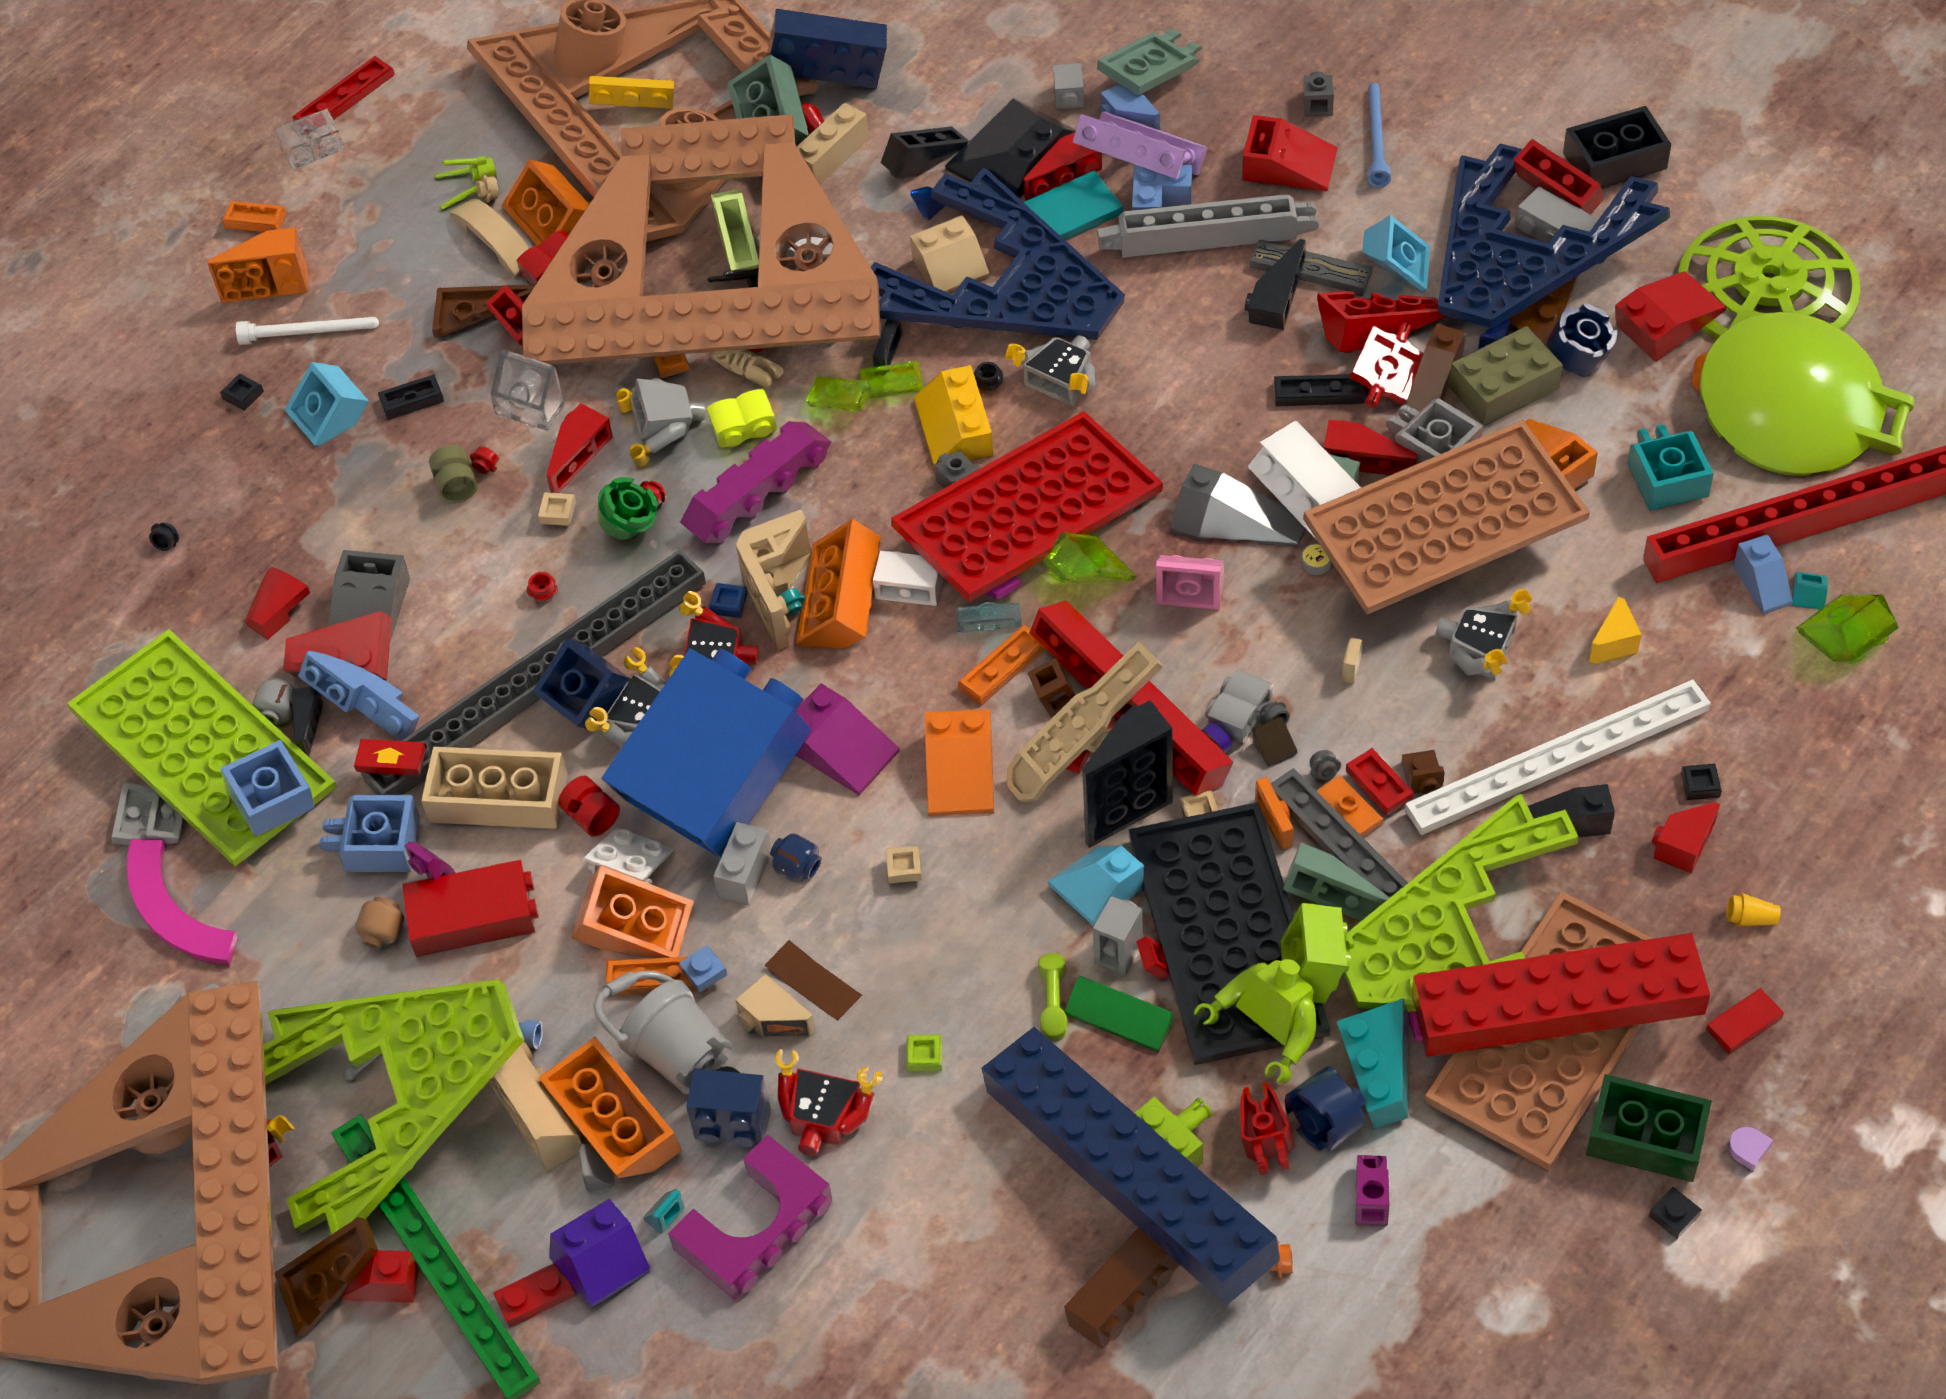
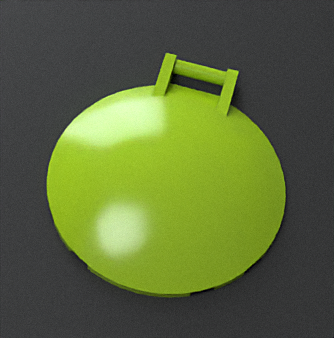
M1766 313L1736 323L1727 329L1712 345L1705 358L1700 375L1701 401H1704L1708 412L1707 419L1719 438L1723 436L1735 448L1734 452L1746 461L1765 470L1790 476H1810L1811 473L1824 471L1831 473L1850 465L1854 459L1865 453L1868 448L1890 455H1899L1904 445L1902 436L1908 414L1913 410L1915 404L1913 396L1883 386L1882 379L1872 359L1847 333L1828 322L1797 313ZM1887 407L1896 409L1890 435L1880 432Z

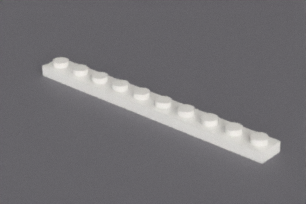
M1690 680L1409 801L1405 804V812L1419 833L1424 835L1710 710L1711 703L1696 682Z

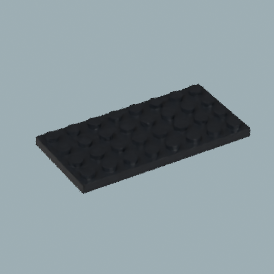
M1256 802L1129 829V839L1134 857L1144 865L1143 888L1159 944H1161L1168 967L1170 982L1194 1065L1284 1046L1236 1007L1237 1003L1226 1010L1221 1008L1217 1022L1211 1025L1203 1024L1211 1016L1208 1008L1200 1015H1194L1198 1005L1213 1003L1216 1000L1214 996L1244 970L1258 963L1269 965L1275 960L1282 961L1280 940L1291 923L1294 914L1287 892L1283 890L1284 882L1259 803ZM1313 1002L1316 1012L1314 1039L1330 1036V1027L1322 1003Z

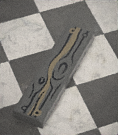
M1259 240L1250 260V268L1267 272L1291 247ZM1306 251V259L1299 280L1363 295L1372 274V267Z

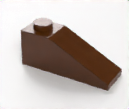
M1436 324L1426 345L1406 405L1420 412L1433 399L1439 398L1443 400L1449 387L1451 363L1463 357L1466 332Z

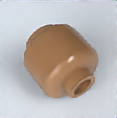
M374 897L373 901H367L362 905L355 930L363 938L362 943L364 945L381 949L383 944L391 945L396 942L404 921V915L399 910L400 905L387 898Z

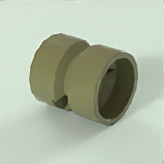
M447 445L433 452L429 458V465L440 498L448 503H460L471 498L476 493L478 486L473 470L470 468L471 465L466 450L457 445Z

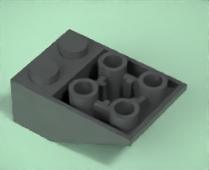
M343 550L334 578L328 626L383 611L392 617L391 641L410 582L404 556Z

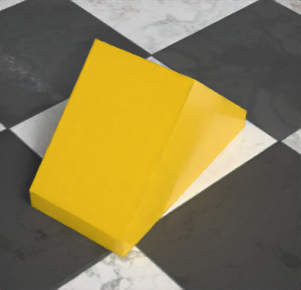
M1617 598L1593 640L1589 662L1597 664L1638 653L1642 634L1624 598Z

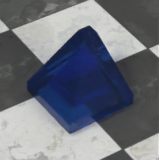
M929 186L914 189L910 192V196L927 220L932 219L946 206L931 199V190L933 188Z

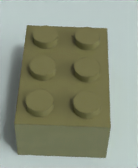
M1526 326L1451 363L1449 388L1481 424L1486 426L1560 388L1563 364Z

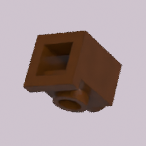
M1056 658L1028 672L1040 702L1051 717L1056 715L1075 696L1069 679Z

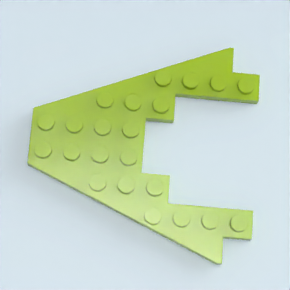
M1522 794L1516 795L1348 931L1345 946L1346 951L1350 952L1351 961L1349 970L1343 974L1357 1007L1374 1009L1404 999L1407 1010L1415 1012L1412 999L1413 975L1525 958L1521 951L1489 961L1466 910L1495 901L1496 894L1486 874L1487 871L1578 844L1579 837L1566 810L1533 819Z
M499 979L274 1009L267 1012L275 1038L264 1044L265 1085L344 1041L349 1060L357 1067L382 1053L397 1100L395 1105L368 1119L376 1146L375 1150L287 1198L294 1228L303 1233L327 1220L332 1235L357 1217L366 1219L404 1175L413 1169L420 1157L524 1042V1038L505 983Z

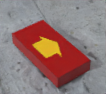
M360 739L354 768L356 772L420 776L426 747L424 742Z

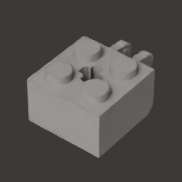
M1439 398L1433 399L1420 412L1408 405H1403L1398 409V415L1401 419L1392 416L1386 422L1388 429L1395 434V442L1417 454L1416 464L1481 438L1483 432L1482 424Z

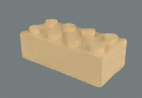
M433 746L421 803L429 823L557 829L561 812L558 799L562 790L566 787L568 773L563 755L559 752Z

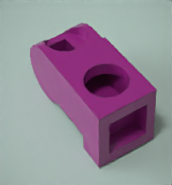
M1357 1155L1355 1224L1388 1225L1390 1202L1387 1156Z

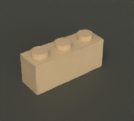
M843 103L797 146V149L819 184L825 181L869 139L867 114L847 103Z

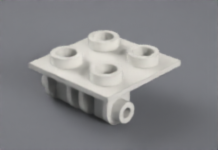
M616 827L584 857V861L589 862L587 868L592 871V875L602 865L652 885V880L648 876L674 852V848L663 845L659 841L634 834L630 830Z

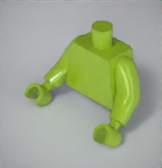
M1290 959L1275 960L1269 965L1258 963L1244 970L1214 996L1216 1000L1213 1003L1200 1004L1194 1011V1015L1198 1016L1208 1008L1211 1016L1203 1024L1211 1025L1217 1022L1221 1008L1226 1010L1237 1003L1236 1007L1285 1046L1281 1054L1283 1057L1281 1062H1271L1265 1069V1075L1269 1078H1273L1278 1069H1281V1074L1276 1080V1083L1286 1084L1291 1080L1292 1071L1290 1066L1292 1064L1296 1065L1313 1042L1316 1032V1012L1312 1001L1314 990L1310 984L1298 975L1300 971L1298 963Z

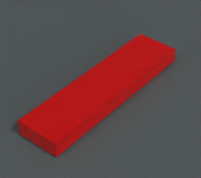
M374 56L293 115L294 124L313 136L395 75L393 68Z

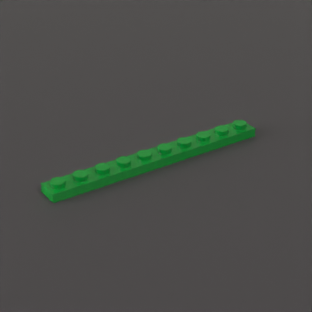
M362 1114L331 1132L333 1139L349 1163L376 1149L370 1126ZM403 1177L379 1203V1208L406 1249L412 1252L418 1267L505 1398L518 1399L541 1384L539 1377Z

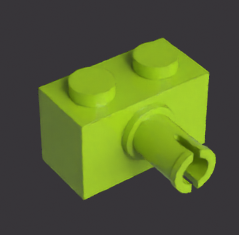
M1154 1096L1135 1112L1140 1119L1197 1168L1203 1163V1143L1191 1132L1212 1116V1110L1207 1103L1201 1106L1204 1102L1203 1099L1196 1098L1192 1104L1176 1116Z

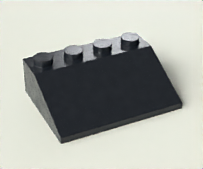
M1151 700L1140 706H1133L1125 714L1121 715L1082 769L1085 843L1089 848L1173 803L1172 727Z

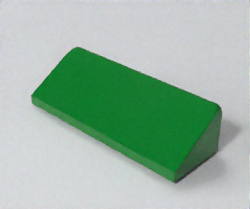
M1083 976L1078 977L1065 1009V1014L1069 1017L1158 1053L1173 1026L1172 1012Z

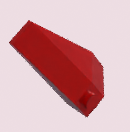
M1351 291L1317 294L1325 337L1342 353H1352L1354 350H1361L1373 326L1386 333L1396 335L1399 325L1403 322L1407 323L1405 329L1408 325H1411V331L1447 317L1439 314V300L1435 297L1400 295L1398 300H1392L1382 297L1379 293H1371L1370 298L1354 297L1355 294Z

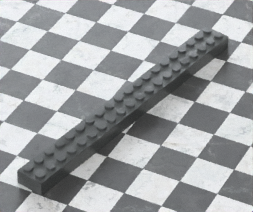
M679 549L404 738L402 741L424 742L426 752L420 776L361 772L364 782L376 795H403L426 779L433 746L470 748L541 699L532 691L566 638L583 643L600 656H603L682 601L687 592H695L705 585L704 571Z

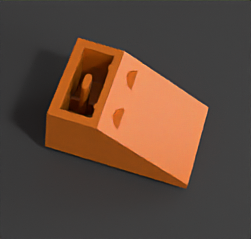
M295 227L265 231L207 260L221 303L308 292V265Z
M1532 419L1525 421L1574 490L1594 476L1598 452L1577 434Z

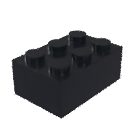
M1642 106L1566 128L1563 154L1571 165L1600 183L1601 188L1625 182L1630 176L1639 178L1666 170L1668 168L1671 143L1647 106Z

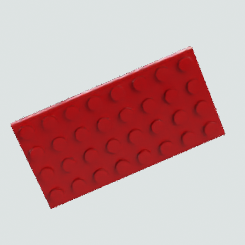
M1083 411L891 518V527L968 602H971L1162 492L1163 482Z

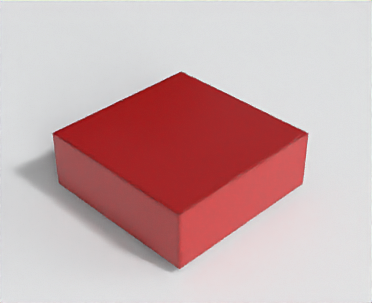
M1147 936L1137 940L1136 943L1144 969L1162 981L1168 978V967L1161 944Z

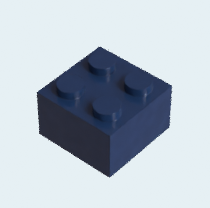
M566 638L532 692L576 726L587 729L585 722L589 717L597 721L589 712L594 707H600L608 713L630 678L587 645Z
M704 1069L693 1070L686 1108L694 1138L708 1144H715L720 1141L734 1143L741 1147L757 1145L766 1136L771 1110L764 1076Z

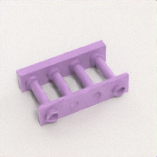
M1102 112L1100 120L1081 114L1073 139L1075 144L1178 179L1182 165H1192V174L1200 175L1208 149L1204 145L1108 112Z

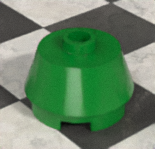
M619 477L612 480L611 483L601 489L598 496V522L601 528L610 536L623 540L631 539L649 529L655 522L658 507L657 499L649 487L647 490H644L641 486L632 483L634 479L630 477Z

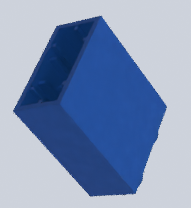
M690 648L601 779L623 800L721 859L736 822L750 824L812 730L797 713L803 698L794 690L773 678H770L762 690L746 681L752 669L730 652L719 648L712 660Z

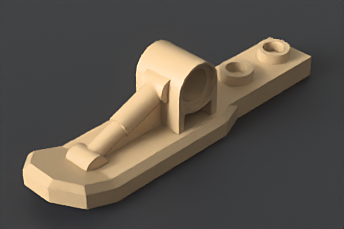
M1138 641L1094 686L1076 694L1018 751L1007 767V787L1019 801H1037L1048 785L1084 750L1095 753L1111 731L1108 727L1111 718L1163 667L1144 644Z

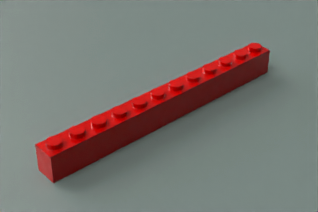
M1946 445L1647 536L1643 561L1655 582L1659 583L1734 560L1739 543L1767 534L1775 547L1946 495Z

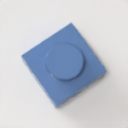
M708 945L679 963L681 971L699 993L727 976L725 966Z

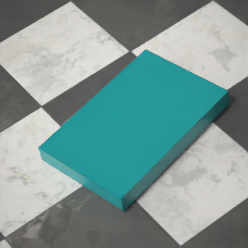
M1095 171L1024 202L1064 240L1117 217L1124 212L1123 205Z

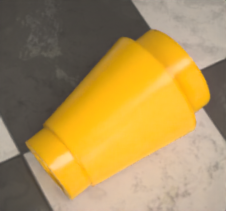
M1739 893L1738 896H1730L1727 903L1726 918L1728 922L1734 923L1736 927L1778 925L1781 915L1780 905H1774L1744 893Z

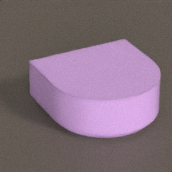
M1742 1127L1735 1130L1731 1135L1728 1145L1729 1153L1735 1161L1753 1171L1772 1146L1773 1139L1754 1128Z

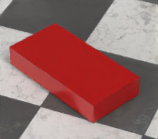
M1759 988L1707 1023L1706 1030L1728 1054H1731L1781 1020L1784 1012Z

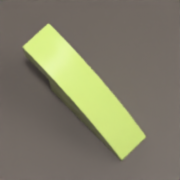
M739 189L711 194L713 211L730 271L759 268V259L742 193H740Z

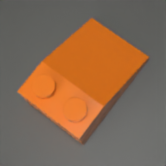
M990 709L925 712L928 815L994 813Z
M601 865L589 880L571 938L606 951L648 958L678 957L694 901Z

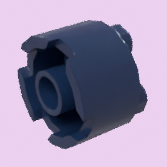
M1582 304L1581 307L1572 309L1568 307L1562 313L1548 336L1547 347L1563 364V369L1580 377H1587L1592 372L1598 370L1615 345L1618 334L1617 329L1614 330L1608 321L1610 316L1596 306Z
M1326 1066L1285 1096L1284 1103L1287 1115L1293 1111L1301 1125L1296 1131L1307 1144L1317 1151H1321L1324 1148H1328V1151L1333 1150L1364 1126V1114L1361 1107L1365 1105V1099L1362 1093L1355 1087L1350 1088L1332 1066Z

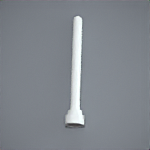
M376 317L264 326H256L255 323L250 324V321L236 322V336L239 345H248L262 337L375 329L379 326V320Z

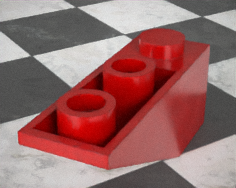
M1075 132L1060 138L1024 177L1025 200L1028 201L1092 171L1098 172L1102 170V153L1073 143Z

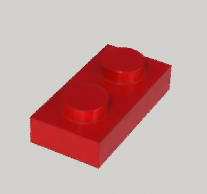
M1373 748L1346 764L1348 775L1387 816L1413 800L1414 792Z
M554 1263L493 1292L509 1328L575 1296L570 1282Z

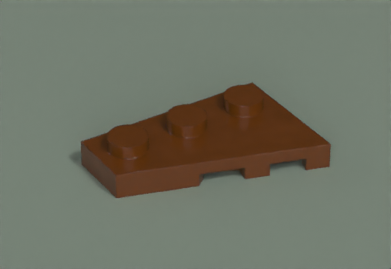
M357 1217L274 1273L296 1335L305 1337L378 1251L367 1219Z

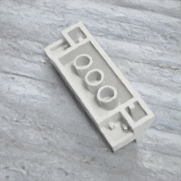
M1297 421L1290 423L1261 441L1260 443L1264 447L1247 466L1314 538L1315 536L1303 520L1304 512L1361 488Z

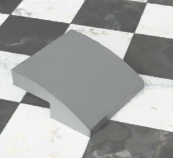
M123 782L112 833V844L130 845L131 839L163 840L165 845L178 843L183 817L150 786Z

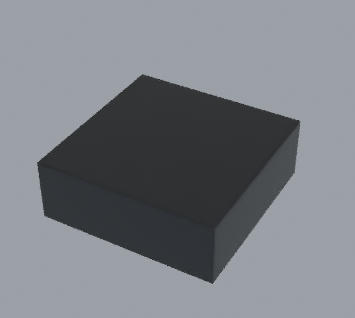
M239 373L220 394L223 400L245 411L264 390L261 384Z
M1715 763L1682 766L1681 776L1687 800L1721 797L1722 789Z

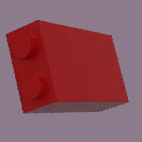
M521 859L439 876L435 881L429 878L402 884L409 940L416 957L535 932L533 919L539 918L536 900L530 899L529 891L535 890L531 871L525 872Z

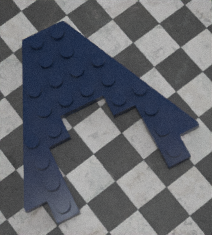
M1500 143L1486 161L1462 155L1459 160L1439 294V314L1493 329L1589 268L1603 263L1610 255L1670 218V208L1650 203L1658 193V183L1630 176L1590 232L1562 225L1549 243L1504 232L1503 229L1511 220L1510 211L1490 206L1516 173L1513 160L1522 149Z
M982 168L971 184L945 173L931 190V199L1002 228V231L994 240V249L1015 258L993 287L966 276L952 295L877 262H874L871 266L879 283V297H881L879 299L880 319L950 325L954 328L971 327L1073 338L1080 335L1086 339L1098 340L1123 305L1125 294L985 168Z

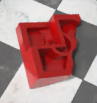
M270 567L245 619L246 625L266 640H269L290 621L288 612L310 594L308 586L292 575L280 569Z

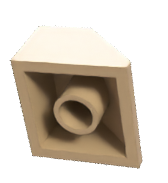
M963 215L910 236L912 260L929 285L951 293L957 290L966 276L977 281L990 277L977 237Z

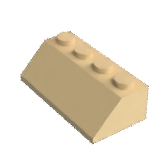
M523 1042L489 1080V1083L548 1172L579 1154L578 1148L580 1147L579 1145H582L580 1137L583 1134L572 1120L567 1118L564 1110L540 1082L539 1077L545 1072L541 1066L536 1069L530 1062L534 1057L527 1044Z

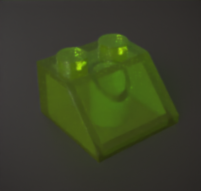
M1840 594L1796 628L1799 634L1832 661L1853 664L1863 660L1866 657V652L1873 647L1887 642L1888 636L1899 627L1884 595Z

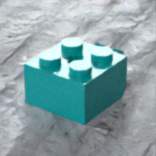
M1661 424L1655 427L1656 439H1651L1647 429L1637 430L1638 443L1630 445L1627 465L1649 511L1709 497L1714 473L1693 431L1670 435L1666 426Z

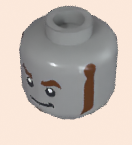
M274 678L267 680L259 686L252 705L273 725H284L293 717L292 691L295 688L285 679Z

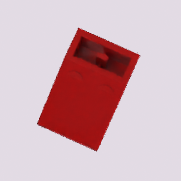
M1253 115L1243 152L1242 180L1328 191L1337 147L1282 118Z

